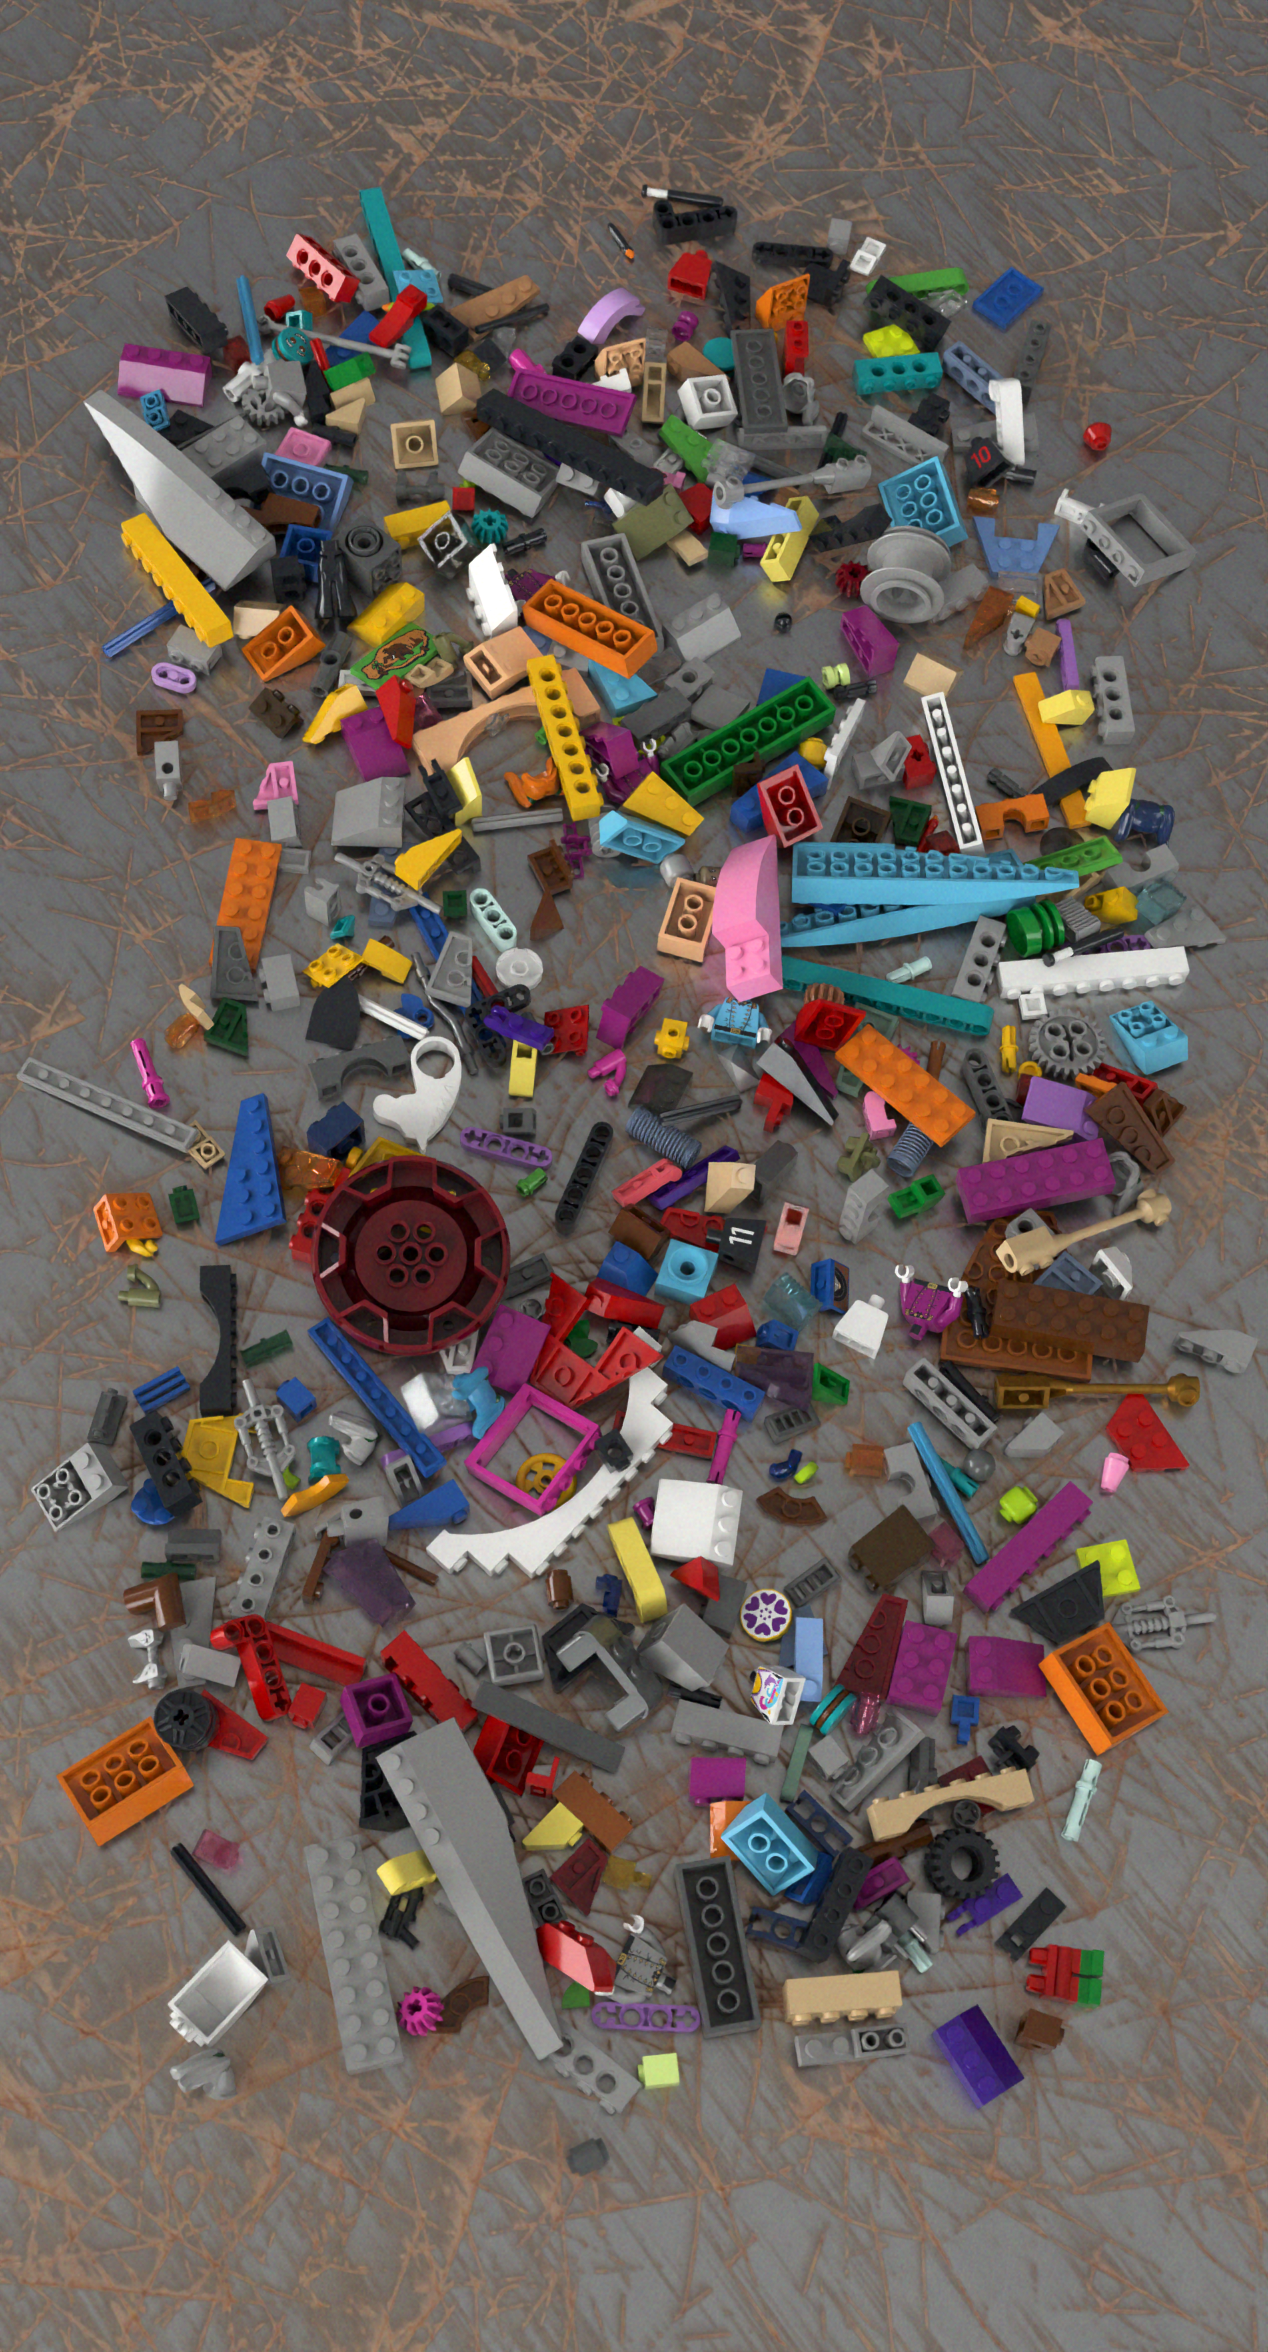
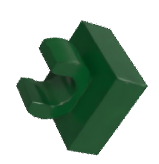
M466 890L443 891L444 916L460 918V916L467 915Z

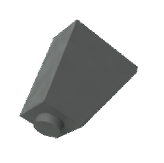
M777 1140L754 1163L756 1165L754 1190L748 1196L762 1206L796 1164L798 1152L792 1145Z

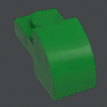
M934 1174L913 1181L910 1187L890 1194L887 1200L898 1218L901 1219L914 1213L916 1216L924 1213L935 1206L946 1193Z

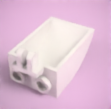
M228 1940L168 2003V2006L173 2011L169 2015L172 2018L169 2023L189 2043L194 2040L200 2047L206 2044L211 2049L246 2011L260 1993L268 1978Z

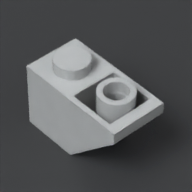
M1043 1412L1036 1418L1032 1415L1022 1425L1024 1430L1019 1435L1014 1432L1005 1442L1007 1447L1003 1454L1006 1457L1043 1458L1060 1442L1064 1432Z
M908 1891L904 1902L919 1917L916 1923L929 1935L926 1941L921 1942L919 1940V1943L928 1954L935 1955L939 1947L942 1948L944 1943V1931L940 1930V1919L944 1920L945 1903L941 1902V1894Z

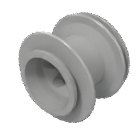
M915 526L891 527L886 529L880 538L873 540L867 554L868 563L873 572L864 578L860 587V595L865 605L880 617L898 623L923 622L939 614L945 603V595L938 582L944 581L951 571V553L945 541L933 532Z

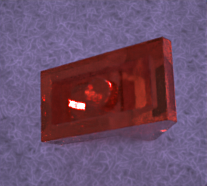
M785 1201L773 1250L797 1256L809 1211L808 1207Z

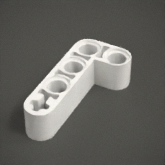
M1015 378L990 380L989 395L996 405L997 443L1015 466L1016 464L1023 466L1025 453L1020 381Z

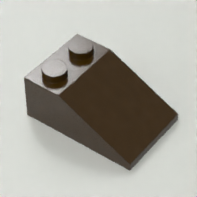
M848 796L830 842L882 843L893 814Z

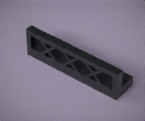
M428 791L404 805L405 810L429 840L434 839L435 836L439 837L457 829L448 817L441 818ZM421 804V808L426 814L416 813L413 808ZM428 821H432L439 831L429 830L427 828ZM462 835V842L445 861L456 875L468 868L474 874L481 869L480 857ZM454 854H458L464 863L457 866L453 861Z

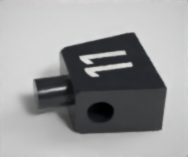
M726 1218L723 1231L708 1228L705 1242L719 1245V1260L755 1273L767 1221Z

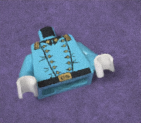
M727 997L723 1004H717L707 1014L700 1016L697 1028L706 1027L708 1032L712 1030L711 1040L732 1045L739 1044V1046L755 1049L756 1042L760 1043V1040H766L768 1044H771L772 1030L769 1029L764 1014L759 1012V1005L750 1002V999L739 1002L737 999Z

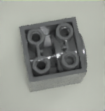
M361 515L332 539L339 541V550L343 552L341 554L346 565L347 580L370 599L376 594L383 592L388 584L401 576V545L364 515Z

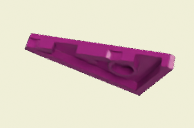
M795 1020L779 1036L787 1038L794 1044V1048L800 1053L825 1094L834 1100L838 1091L818 1047L794 1040Z

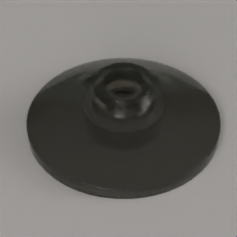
M1066 827L1052 828L1042 836L1040 852L1042 856L1084 843V840L1079 833Z

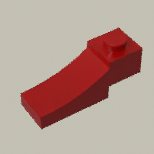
M410 283L397 295V299L391 309L369 333V339L378 346L388 349L413 326V319L427 307V294Z

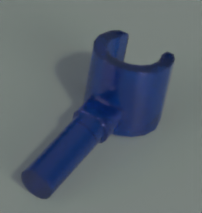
M606 500L604 502L585 501V506L601 508L606 514L613 513Z

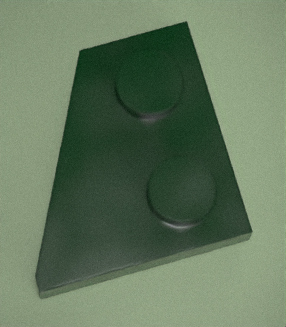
M889 796L890 812L893 814L892 823L896 842L918 847L931 816L932 805Z
M223 997L212 1019L214 1025L208 1031L206 1030L203 1036L204 1041L247 1057L249 1053L246 1005Z

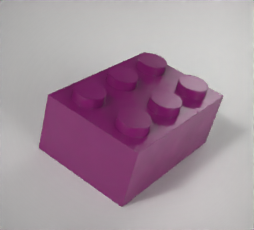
M906 1620L901 1631L885 1704L937 1717L941 1710L958 1634Z

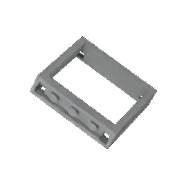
M1143 493L1088 511L1080 526L1085 534L1135 587L1188 568L1197 554L1196 549ZM1130 514L1169 557L1144 565L1105 522Z

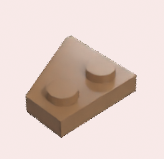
M1064 568L1044 576V601L1047 620L1085 605L1086 600Z

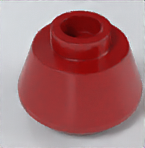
M1104 422L1093 423L1086 428L1083 439L1093 450H1104L1111 442L1112 428Z

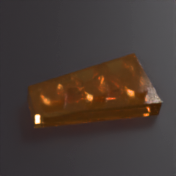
M282 1146L277 1156L281 1187L284 1191L304 1186L306 1189L332 1187L344 1166L339 1160L287 1146Z

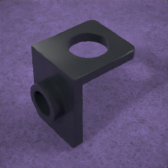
M489 337L473 350L490 373L495 372L507 361V358Z

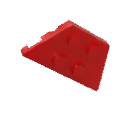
M1127 1394L1105 1430L1121 1455L1129 1459L1128 1465L1132 1472L1146 1471L1148 1469L1154 1471H1165V1469L1180 1468V1470L1188 1469L1190 1464L1143 1394Z

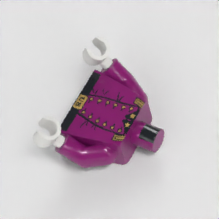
M513 568L505 574V579L508 581L518 610V617L520 616L524 623L526 621L522 606L550 578L565 585V582H571L567 571H561L556 576L536 572L533 569H527L519 574Z
M649 739L651 744L650 750L646 748L644 741L641 742L640 749L647 756L645 757L642 754L637 758L640 768L616 780L608 774L609 768L604 763L599 764L602 774L599 773L597 768L592 770L596 778L601 780L600 785L609 800L622 805L652 771L661 778L657 755L653 753L656 749L654 739Z
M899 1264L895 1269V1273L899 1278H902L900 1282L902 1313L912 1325L908 1334L916 1340H922L927 1330L937 1333L942 1332L946 1326L960 1316L963 1302L961 1292H965L968 1289L967 1282L959 1281L958 1277H953L948 1281V1287L916 1278L910 1281V1277L915 1272L914 1267L907 1265L906 1274H904V1266Z

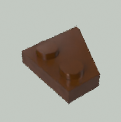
M182 709L136 711L138 756L155 749L154 742L171 741L184 734Z
M1156 1089L1143 1104L1146 1116L1161 1139L1187 1109L1177 1099L1160 1089Z

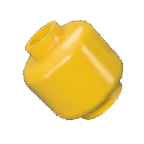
M806 738L799 745L798 754L817 770H820L826 766L827 761L824 760V756L828 747L819 738Z

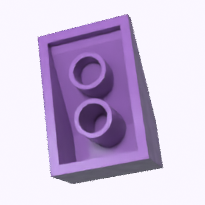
M1034 1076L1031 1078L1021 1119L1031 1125L1074 1131L1072 1140L1064 1142L1063 1144L1065 1145L1097 1139L1100 1125L1085 1113L1083 1109L1098 1098L1087 1091Z

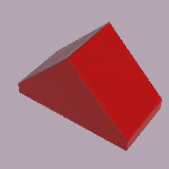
M699 1556L675 1569L670 1574L672 1578L687 1588L716 1602L720 1599L718 1567L704 1557Z

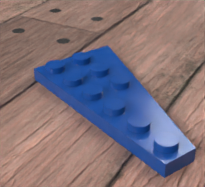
M264 1093L242 1100L240 1104L215 1237V1243L218 1246L287 1222L268 1098Z

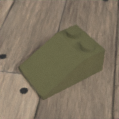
M670 483L663 485V494L648 506L638 502L612 525L618 534L625 533L634 560L638 561L679 534L694 520Z

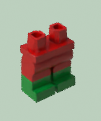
M1048 1944L1045 1948L1032 1947L1029 1950V1964L1042 1966L1041 1975H1028L1027 1991L1040 1994L1039 1999H1049L1090 2009L1100 2006L1102 1980L1099 1978L1103 1976L1104 1951L1094 1949L1092 1951L1054 1944Z

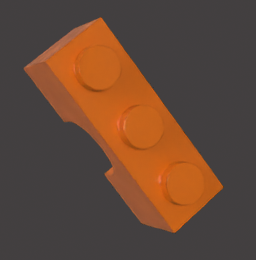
M1043 793L1036 795L1028 794L1016 799L1007 798L1000 802L982 803L979 806H975V815L982 841L1002 838L1004 822L1010 819L1021 822L1025 833L1048 829L1050 815Z

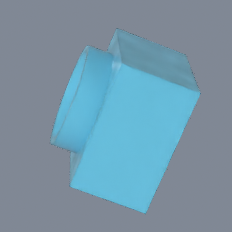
M671 1239L656 1280L654 1294L687 1305L705 1298L717 1266L719 1254Z

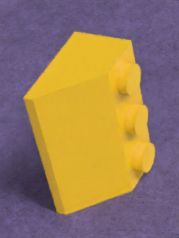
M407 582L390 584L347 627V630L376 649L410 622H413L425 610L424 593Z

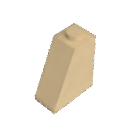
M709 1162L704 1211L729 1214L754 1190L756 1165L736 1162Z

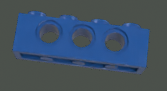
M675 1345L663 1366L662 1377L725 1410L733 1409L734 1414H736V1411H739L742 1414L741 1418L751 1424L764 1402L765 1391Z

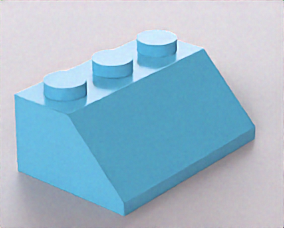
M612 810L599 821L600 845L655 864H659L667 855L685 844V839L673 831L660 827L657 824L643 821L640 818L625 815L619 811Z
M767 1792L746 1805L721 1834L722 1840L772 1896L816 1868L818 1850Z

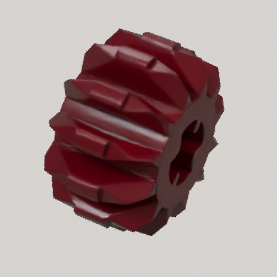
M851 560L848 564L842 563L835 576V585L837 588H840V594L847 593L848 598L854 595L858 599L862 581L872 572L868 570V564L862 566L860 560L857 564Z

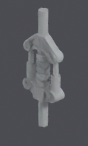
M340 852L337 853L335 861L359 873L356 885L358 893H368L377 899L381 898L391 903V908L394 911H400L419 904L440 915L443 906L422 896V888L417 891L408 884V887H405V884H400L399 881H394L393 878H388V875H383L379 871L383 869L395 875V865L385 861V857L382 854H376L374 858L361 864ZM373 880V883H379L381 887L385 886V889L391 890L390 892H396L398 897L392 899L383 894V891L370 885Z
M246 1379L242 1383L250 1408L242 1416L235 1418L234 1426L248 1455L247 1467L252 1471L272 1477L279 1500H286L290 1496L282 1473L287 1469L297 1452L295 1446L290 1444L287 1435L289 1431L284 1419V1410L281 1405H260L252 1379ZM275 1420L279 1435H282L285 1447L279 1454H277V1449L274 1448L275 1443L273 1442L272 1435H270L271 1430L268 1429L269 1421ZM248 1428H255L257 1437L260 1438L259 1443L261 1444L263 1456L266 1458L262 1459L254 1456Z
M1168 1595L1163 1600L1149 1601L1142 1605L1132 1606L1128 1602L1123 1603L1111 1626L1127 1650L1132 1654H1137L1141 1648L1148 1647L1162 1648L1172 1646L1173 1648H1180L1185 1641L1184 1634L1187 1625L1216 1621V1615L1214 1611L1184 1615V1612L1176 1604L1175 1598ZM1142 1610L1147 1612L1164 1610L1166 1617L1160 1616V1618H1146V1621L1144 1619H1139V1622L1132 1620V1623L1129 1620L1132 1612ZM1096 1628L1086 1629L1085 1634L1093 1631ZM1167 1628L1170 1632L1168 1637L1154 1638V1641L1140 1642L1133 1635V1633L1137 1635L1140 1632L1144 1634L1146 1631L1150 1633L1153 1630L1157 1632L1160 1629L1164 1631Z

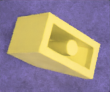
M1068 690L1038 703L1043 723L1083 725L1095 710L1090 691Z
M559 1802L524 1838L522 1848L525 1851L564 1850L568 1845L573 1847L583 1837L581 1831L584 1824Z

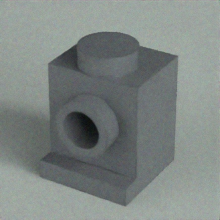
M503 1108V1115L499 1117L500 1129H503V1133L506 1135H536V1110L533 1108ZM517 1119H522L523 1121L520 1127L515 1126Z

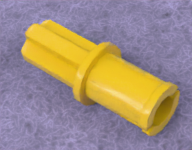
M1006 1025L1002 1028V1046H1000V1052L1002 1053L1001 1071L1010 1073L1009 1068H1011V1072L1014 1073L1017 1071L1016 1053L1019 1051V1047L1016 1046V1027Z

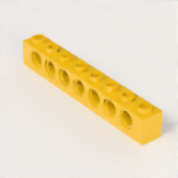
M554 654L527 659L528 679L572 820L574 822L600 816V806H604L602 793H597L596 787H598L595 773L591 774L590 768H592L589 754L585 755L584 752L586 749L585 740L578 733L580 731L579 721L572 714L574 706L572 699H568L566 695L568 694L567 683L561 680L560 662L556 663Z

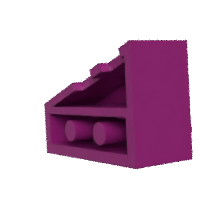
M865 605L842 613L840 628L868 677L871 678L893 670L895 660L897 659L899 643L870 608Z
M600 721L578 732L579 736H583L585 740V755L589 754L590 759L598 765L606 764L609 768L608 774L617 780L640 768L637 759L639 758V753L634 746L630 729Z
M641 965L634 973L631 971L627 975L624 984L617 986L611 999L607 998L601 1007L603 1014L596 1038L615 1049L619 1048L622 1050L626 1034L634 1033L636 1027L633 1025L641 1016L645 1017L660 996L665 979Z

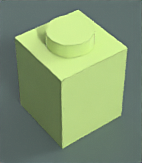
M677 2053L643 2056L642 2064L637 2065L638 2081L644 2082V2089L678 2086L680 2083Z

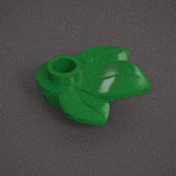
M588 1320L577 1321L563 1342L582 1358L592 1354L598 1347L597 1342L588 1339L590 1332Z

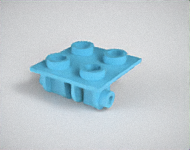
M434 269L393 271L399 293L411 283L427 294V302L433 303L435 306L437 303L444 302Z

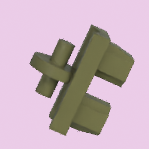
M862 1132L860 1137L849 1136L845 1148L847 1152L852 1153V1156H840L837 1161L838 1170L848 1174L853 1182L860 1178L863 1170L868 1172L871 1167L877 1168L881 1163L880 1158L876 1156L878 1150L869 1141V1133Z

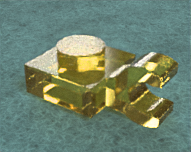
M466 349L453 360V364L457 362L473 371L484 382L490 378V374L487 373L490 367L486 363H482L470 349Z
M610 1854L602 1883L625 1891L629 1890L630 1884L649 1890L652 1875L636 1872L637 1863Z

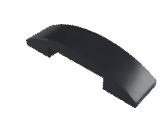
M1104 757L1092 758L1053 776L1030 794L1043 793L1047 809L1050 810L1058 806L1061 799L1090 785L1093 779L1096 780L1101 772L1113 771V769Z

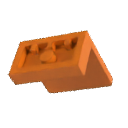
M148 1192L105 1194L93 1208L106 1252H116L122 1243L128 1239L160 1238L163 1235L151 1195Z

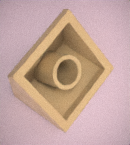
M456 362L435 379L441 416L460 414L464 411L471 412L477 407L476 400L482 397L478 374Z
M924 650L916 654L903 684L925 696L943 692L946 700L964 673V670Z

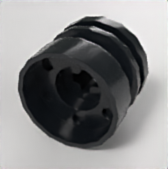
M178 1689L169 1692L159 1701L154 1711L153 1722L156 1733L164 1742L183 1751H197L205 1748L214 1740L219 1730L220 1718L217 1708L209 1699L190 1689ZM184 1714L188 1715L189 1719H186L184 1724L179 1722V1719L183 1718Z

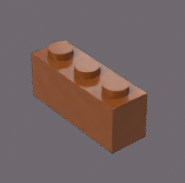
M574 1770L552 1793V1800L556 1804L561 1802L584 1824L583 1831L611 1856L633 1833L634 1827L631 1825L633 1821L624 1811L619 1813L612 1806L613 1801L604 1792L599 1794L592 1787L594 1783L586 1774L582 1773L580 1775Z

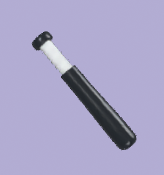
M643 184L641 197L644 198L649 195L666 198L668 201L705 208L721 207L724 202L720 196L671 189H654L648 187L647 184Z
M1115 925L1070 944L1065 949L1052 954L1049 952L1045 953L1042 958L1045 966L1051 967L1055 962L1064 958L1074 957L1119 940L1124 936V929L1120 925Z

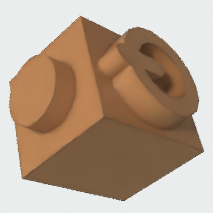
M1038 627L1033 635L1029 634L1024 644L1027 647L1025 657H1028L1035 665L1049 667L1059 650L1062 638Z

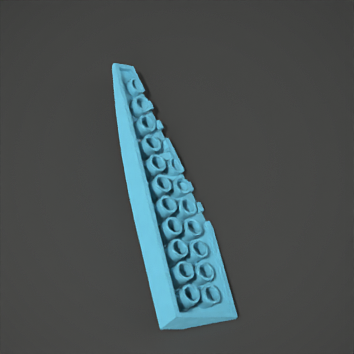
M1013 848L989 853L985 857L990 858L991 863L1000 864L1001 860L1011 861V866H1024ZM1036 896L961 904H880L877 906L855 904L846 906L843 913H838V917H835L830 911H822L821 908L817 907L814 909L815 913L805 916L801 913L794 916L791 922L780 921L781 947L857 943L899 937L948 926H957L966 922L978 921L979 916L986 918L1003 916L1009 911L1023 906L1030 908L1031 904L1036 903Z

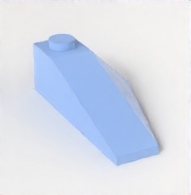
M713 493L710 523L714 532L738 535L737 540L796 532L802 529L797 513L794 510L775 503L764 504L758 500V497L753 495L750 498L744 496L742 501L733 503V506L726 510L716 504Z

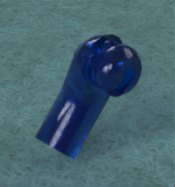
M791 1449L787 1461L778 1464L773 1463L769 1467L770 1476L777 1479H785L795 1475L803 1453Z

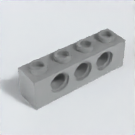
M357 233L333 240L334 250H332V255L360 279L355 291L358 304H362L367 312L390 303L388 286Z
M1096 656L1094 665L1090 667V678L1094 679L1093 697L1097 698L1096 716L1100 717L1099 735L1103 736L1104 745L1131 744L1135 727L1123 656Z
M979 916L951 997L984 1004L988 992L984 991L985 985L990 986L995 973L990 971L992 966L997 967L1001 957V953L997 951L999 947L1004 948L1008 934L1004 933L1007 924ZM969 983H975L977 986H972Z
M925 1357L920 1359L906 1372L902 1384L972 1451L981 1449L993 1438L998 1427Z
M557 2015L562 2038L570 2044V2050L566 2054H559L555 2051L548 2055L557 2063L555 2068L568 2078L569 2075H572L578 2080L577 2087L585 2094L590 2096L593 2093L601 2099L599 2105L608 2113L613 2114L615 2111L620 2115L642 2084ZM579 2059H589L592 2062V2069L586 2073L579 2071L576 2066ZM604 2076L611 2077L615 2083L614 2088L610 2091L602 2090L599 2086L600 2078Z

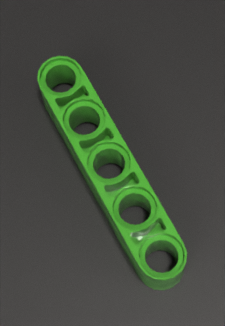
M960 267L887 278L922 302L963 296L969 290L964 270ZM873 280L866 285L867 296L877 280Z

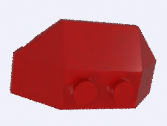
M560 1920L559 1923H546L535 1929L539 1952L543 1960L592 1992H612L617 1964L602 1946L594 1942L593 1936L575 1930L576 1926L563 1920Z

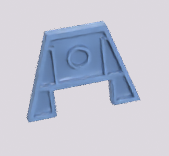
M973 516L972 520L991 577L1026 581L1036 580L1060 528V525L1038 523L1037 540L994 536L995 518Z

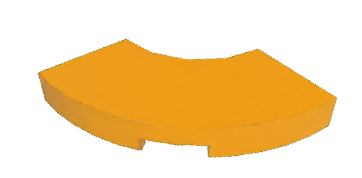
M346 1474L325 1475L318 1483L308 1489L293 1493L281 1509L283 1516L298 1515L321 1505L336 1495L349 1482Z

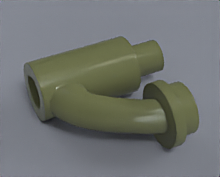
M441 632L432 638L441 659L452 664L453 669L458 667L456 662L458 656L451 642L460 646L458 650L463 656L472 651L475 646L473 641L468 642L451 632Z
M138 1264L128 1265L127 1280H132V1282L136 1283L137 1279H139L147 1289L130 1288L129 1291H119L118 1300L128 1301V1305L159 1308L161 1304V1290H159L158 1284L149 1275L139 1270Z

